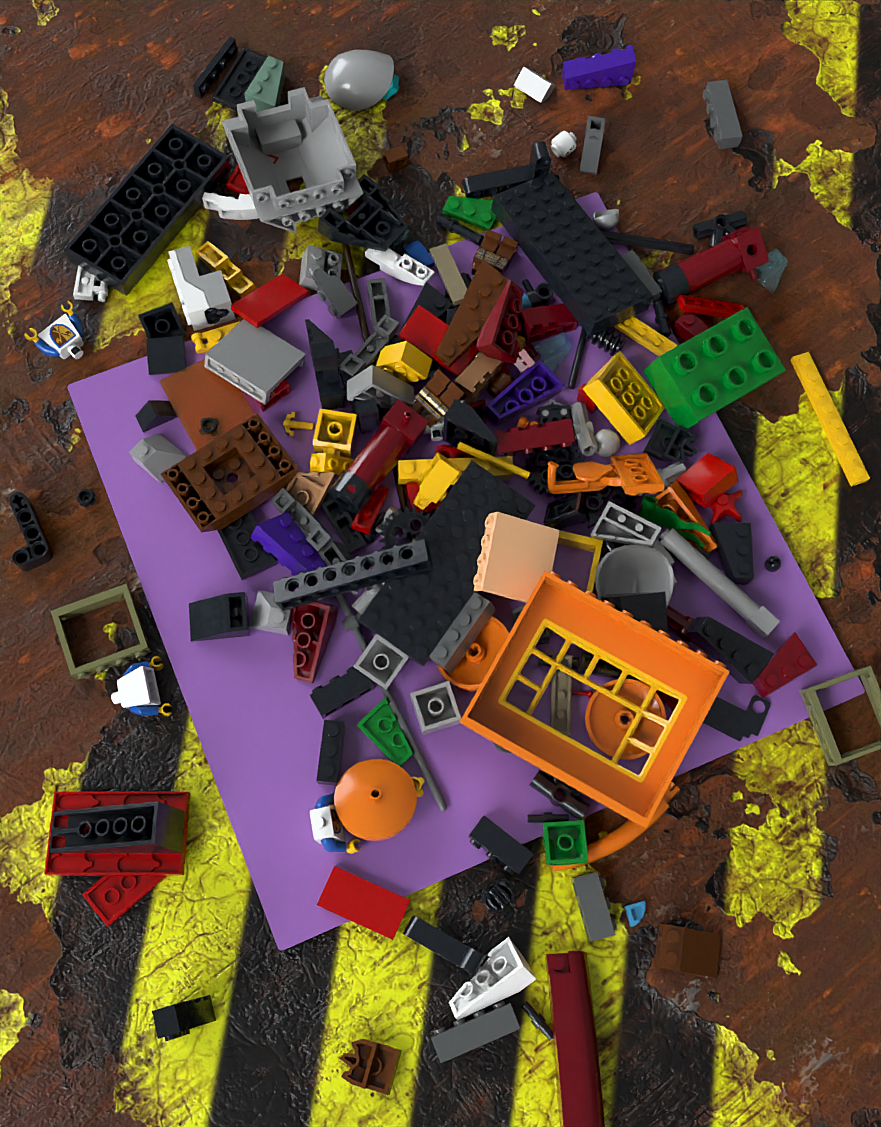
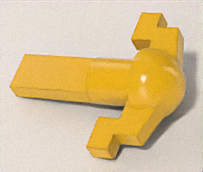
M295 412L287 414L286 419L283 421L285 433L290 434L289 437H293L294 431H290V428L313 430V423L291 421V418H295Z

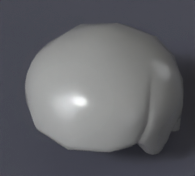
M612 209L595 212L593 214V222L599 229L609 230L619 222V210Z
M603 429L594 435L598 446L595 453L601 457H610L617 453L620 447V438L616 432L610 429Z

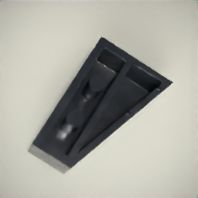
M426 282L402 329L418 305L445 322L447 309H452L453 304Z
M712 522L708 529L718 544L715 550L721 559L720 563L725 576L734 584L748 585L754 579L751 523Z

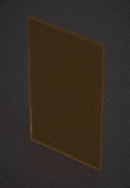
M205 359L159 381L196 450L204 447L254 415L241 390L204 367ZM205 418L215 420L217 427L213 433L208 434L202 430L201 422ZM208 421L203 427L206 430H211L214 427V423Z

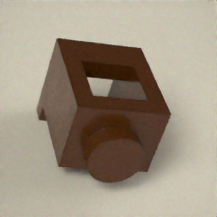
M403 145L393 147L387 151L385 148L382 149V160L389 173L408 166L410 155L408 149L404 148Z

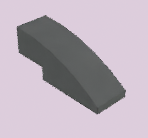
M385 278L367 280L373 327L385 314L391 317Z

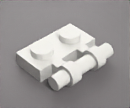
M78 266L73 293L74 299L93 300L95 294L99 295L98 301L105 302L109 291L107 288L108 284ZM96 281L101 282L100 286H95Z

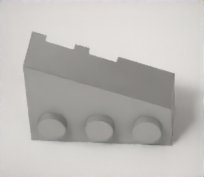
M371 365L347 381V400L353 401L354 398L366 400L374 397L380 408L390 410L399 399L411 407L414 403L413 386Z
M609 501L591 533V537L604 541L653 548L662 532V528Z

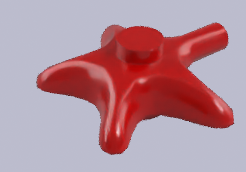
M738 490L733 494L724 493L709 506L713 512L710 525L712 522H720L726 515L733 517L738 522L743 520L735 506L736 502L743 495L742 490Z

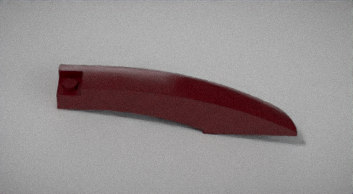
M568 951V953L546 954L545 963L552 1021L560 1127H605L597 1034L587 953L583 951Z

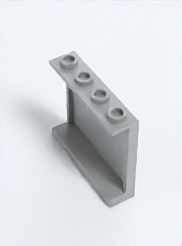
M243 319L205 354L204 367L265 405L270 399V393L297 366L304 367L306 354L261 326L256 328Z

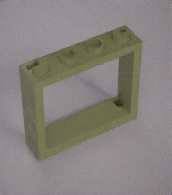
M127 584L51 611L70 674L76 680L87 679L96 672L104 673L112 666L125 665L128 663V660L134 658L141 659L143 658L142 656L152 652L131 589ZM125 599L140 644L76 667L62 621Z
M871 666L863 667L799 690L828 766H836L881 749V740L840 755L816 694L818 690L860 676L881 728V688H879L877 683V674L874 675Z

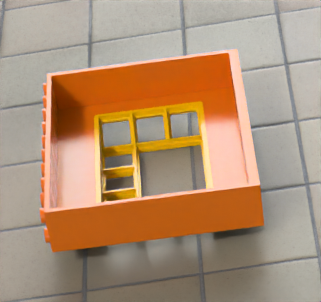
M544 571L461 718L460 723L637 825L647 828L730 671L725 669V664L717 660L712 662L707 659L708 656L698 650L694 652L688 649V644L680 640L677 642L673 641L668 633L662 630L657 632L651 629L652 625L646 621L641 620L638 622L633 619L631 613L625 610L620 612L614 609L615 605L606 600L602 602L596 599L597 596L588 590L585 592L579 590V586L569 580L565 582L560 579L561 576L557 573ZM546 627L566 640L556 659H552L535 648ZM571 644H575L594 655L584 675L561 664ZM531 654L536 655L551 665L548 674L540 686L521 675V671ZM599 659L622 670L612 691L589 679ZM556 670L568 674L636 712V716L612 760L607 759L532 716ZM627 675H631L651 687L640 707L618 695ZM516 680L521 681L537 692L526 712L506 701ZM657 690L679 700L668 721L646 710ZM642 717H646L665 727L653 748L632 737ZM628 743L650 753L639 775L618 765V761Z

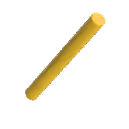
M459 442L457 449L528 479L529 471Z

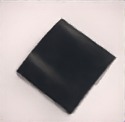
M184 336L146 339L149 375L187 372Z

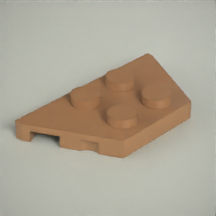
M297 472L286 490L315 517L337 474L333 472Z

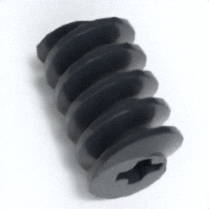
M608 329L591 337L586 334L585 340L590 341L592 339V345L598 343L599 349L604 347L605 353L610 351V356H614L617 352L621 351L627 338L621 341V334L614 337L615 330L608 333Z

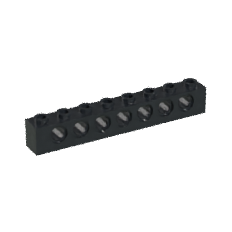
M417 539L411 543L395 545L390 549L378 550L366 556H357L352 560L339 561L331 566H322L310 572H301L296 576L283 577L273 582L275 603L284 611L434 569L430 548L425 539Z

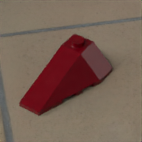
M512 280L507 282L481 329L475 348L489 358L514 364L516 363L521 343L518 340V331L521 330L519 313L522 312L523 290Z
M684 312L676 321L672 332L686 342L711 328L714 324L704 314Z
M316 601L292 608L290 621L293 628L291 638L294 644L293 671L295 679L314 683L335 626L339 606Z

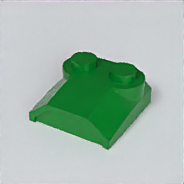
M584 820L542 823L546 865L562 866L588 863Z

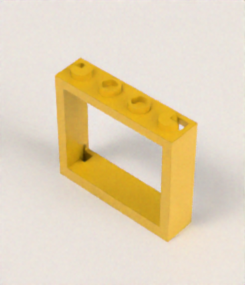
M559 531L557 544L594 552L586 590L592 592L603 540Z

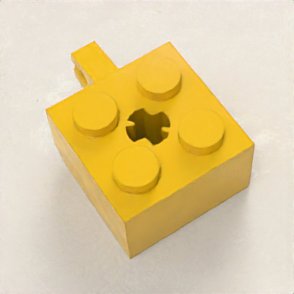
M408 341L385 346L380 352L376 367L405 383L418 382L419 380L427 379L432 359Z
M319 409L313 438L314 452L351 457L358 425L357 414Z
M438 452L418 478L420 490L414 500V504L424 510L431 502L436 504L438 500L442 501L448 493L446 491L450 484L453 486L460 477L457 465Z

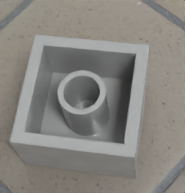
M449 681L410 693L422 735L460 724L461 716Z

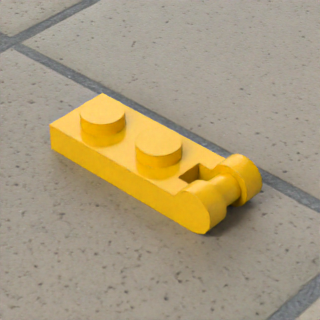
M240 321L207 332L194 333L191 338L193 343L196 344V353L203 354L208 352L236 327Z

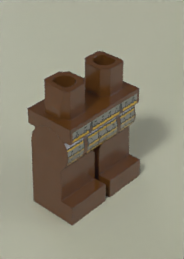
M487 229L485 237L473 257L471 274L475 275L482 259H484L503 275L517 253L519 242L505 236L502 239L501 234Z
M438 369L434 373V377L414 397L416 401L412 404L411 409L418 414H421L426 409L429 414L425 419L429 421L428 426L432 428L438 422L442 423L444 421V417L455 399L463 401L467 396Z

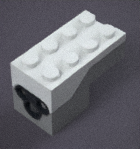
M190 246L176 249V251H169L171 259L167 261L188 325H192L194 331L236 319L234 312L231 310L232 303L221 270L199 276Z

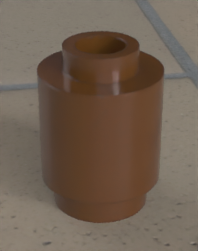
M501 372L489 383L487 391L493 398H496L513 383L514 379L508 372Z

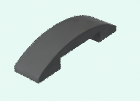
M385 314L374 326V333L354 355L350 353L340 364L339 368L353 377L368 368L379 357L381 350L388 346L397 332L400 323Z
M282 488L271 500V503L281 514L286 512L290 514L307 537L306 540L318 552L330 542L332 536L285 488Z

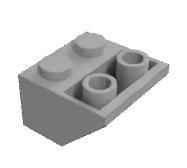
M308 245L302 255L299 285L316 291L318 286L314 282L312 275L318 268L323 269L329 277L335 275L340 278L342 254Z

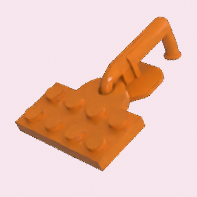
M647 453L610 456L609 465L596 462L576 463L573 465V471L579 480L556 481V469L559 465L555 462H548V491L552 494L598 491L608 485L622 486L625 494L638 495L639 493L656 494L664 491L665 487L663 480Z

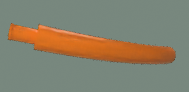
M673 782L670 783L647 828H643L628 819L611 833L587 845L588 863L552 866V871L566 870L592 863L628 845L664 814L669 808L667 803L680 791L679 787L676 786L670 791L675 785Z

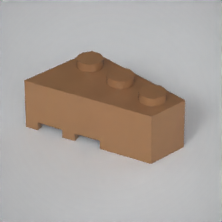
M479 351L472 363L454 381V384L467 396L463 401L468 404L476 402L489 386V383L502 369L504 361L489 358Z

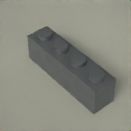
M728 81L707 82L706 88L703 90V100H706V111L710 115V126L714 130V141L717 143L718 149L738 147L743 136Z
M474 592L429 658L436 665L451 674L496 609L493 604Z
M503 1000L492 1005L493 1010L485 1012V1009L473 1013L474 1018L466 1021L464 1017L453 1022L454 1026L449 1029L443 1026L434 1030V1035L431 1036L440 1063L519 1030L520 1026L511 1003L505 1004Z

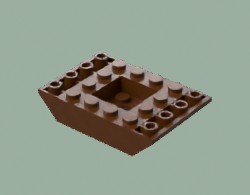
M256 413L161 473V476L202 533L222 530L279 493L282 488L288 486L299 471V468L259 414ZM231 476L238 477L237 481L233 483L228 482V479Z

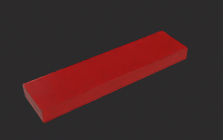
M679 295L677 298L681 311L728 318L745 308L743 304L687 295Z

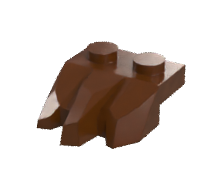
M365 1039L352 1042L355 1053H343L340 1057V1060L350 1067L349 1071H345L341 1077L352 1085L390 1095L402 1050Z

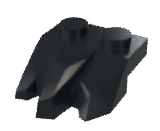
M660 419L643 452L660 461H686L685 456L692 457L698 452L690 444L695 442L698 437L681 425L675 427Z

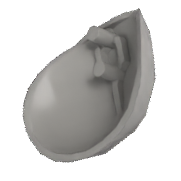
M351 50L337 55L329 64L324 77L325 88L329 97L339 106L352 111L368 109L375 105L390 88L394 73L393 59L390 55L372 50Z
M642 545L618 547L607 553L597 567L595 578L598 599L601 601V597L607 594L665 591L666 605L668 606L674 586L673 568L665 555L651 547Z

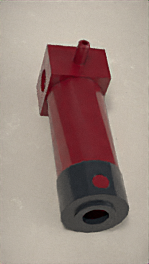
M743 227L721 237L723 242L654 272L653 279L660 284L662 289L660 299L666 305L677 301L679 295L688 296L690 293L738 271L749 272L751 280L758 279L755 268L770 262L759 228Z
M398 399L383 417L377 432L328 490L332 499L348 512L359 514L372 498L374 492L396 466L398 460L405 453L409 454L421 439L429 421Z

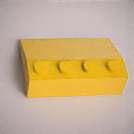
M621 351L617 352L583 388L587 396L591 398L629 445L645 437L665 409L659 397Z

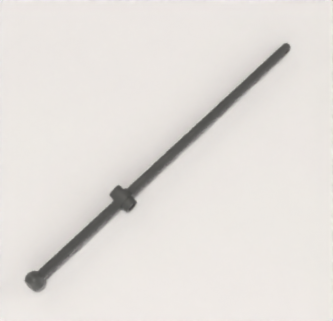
M344 594L337 595L336 598L347 618L341 622L346 632L352 629L364 652L368 643L359 627L361 624L357 622L361 616L359 613L353 615ZM380 686L440 810L445 811L447 805L390 688L384 689Z

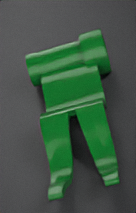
M650 495L643 497L642 506L638 513L639 517L669 530L673 528L684 539L692 540L702 548L705 547V544L696 535L679 529H696L710 536L711 532L698 523L683 521L672 510L657 506L658 500Z

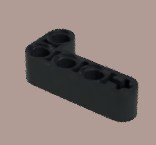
M22 492L12 494L9 503L27 542V546L13 553L12 560L22 571H29L49 562L53 557V551L30 500ZM27 517H31L28 522H24ZM34 533H38L37 537L31 538ZM45 549L43 554L38 555L40 550ZM27 557L24 563H20L22 558Z
M412 915L403 932L405 936L476 976L485 958V955L466 946L415 915Z

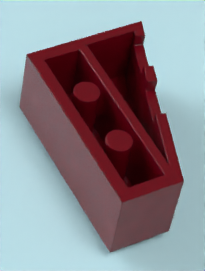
M564 303L522 309L520 313L521 330L519 331L521 336L525 338L526 345L529 342L535 343L576 330L578 321Z
M794 632L776 651L752 684L761 698H765L816 667L817 663L796 632Z

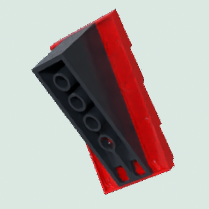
M54 792L44 874L48 876L184 875L190 793Z

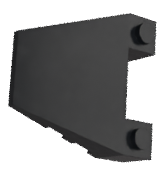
M364 174L358 180L363 194L356 200L361 205L347 219L330 207L319 218L318 231L333 242L386 252L408 229V226L397 210H394L390 205L389 199L383 195L379 185Z
M306 319V329L321 407L326 410L343 408V400L347 398L345 388L341 389L337 360L341 359L339 348H335L333 340L313 322Z

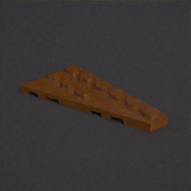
M482 259L436 351V357L449 368L478 340L481 329L509 281L484 259Z

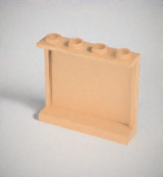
M500 512L491 513L485 520L486 530L481 540L482 551L477 560L478 571L473 581L475 585L474 591H485L527 603L543 572L549 573L553 569L560 530Z

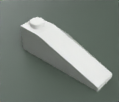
M509 937L490 951L488 960L482 967L480 966L476 976L470 982H465L450 1000L449 1004L457 1020L520 992L536 980L529 964Z

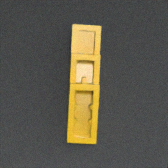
M209 241L195 250V254L212 272L221 270L225 284L239 297L243 298L256 289L254 283L246 278L238 267L231 263L229 257Z

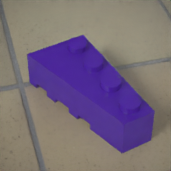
M629 45L627 49L621 51L618 48L611 50L612 53L605 55L597 53L589 59L581 57L563 62L562 78L564 89L575 90L630 84L636 63L633 45Z
M538 359L534 365L529 367L486 406L483 413L497 426L559 394L565 385Z
M288 512L258 524L250 537L255 542L258 541L264 546L263 549L268 554L272 553L278 559L277 562L281 566H286L291 570L293 576L301 572L317 570V568L322 566L327 567L316 549L306 540L307 537Z

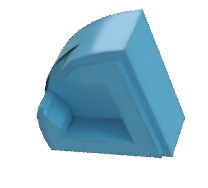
M645 901L624 906L630 927L637 925L642 920L646 910Z

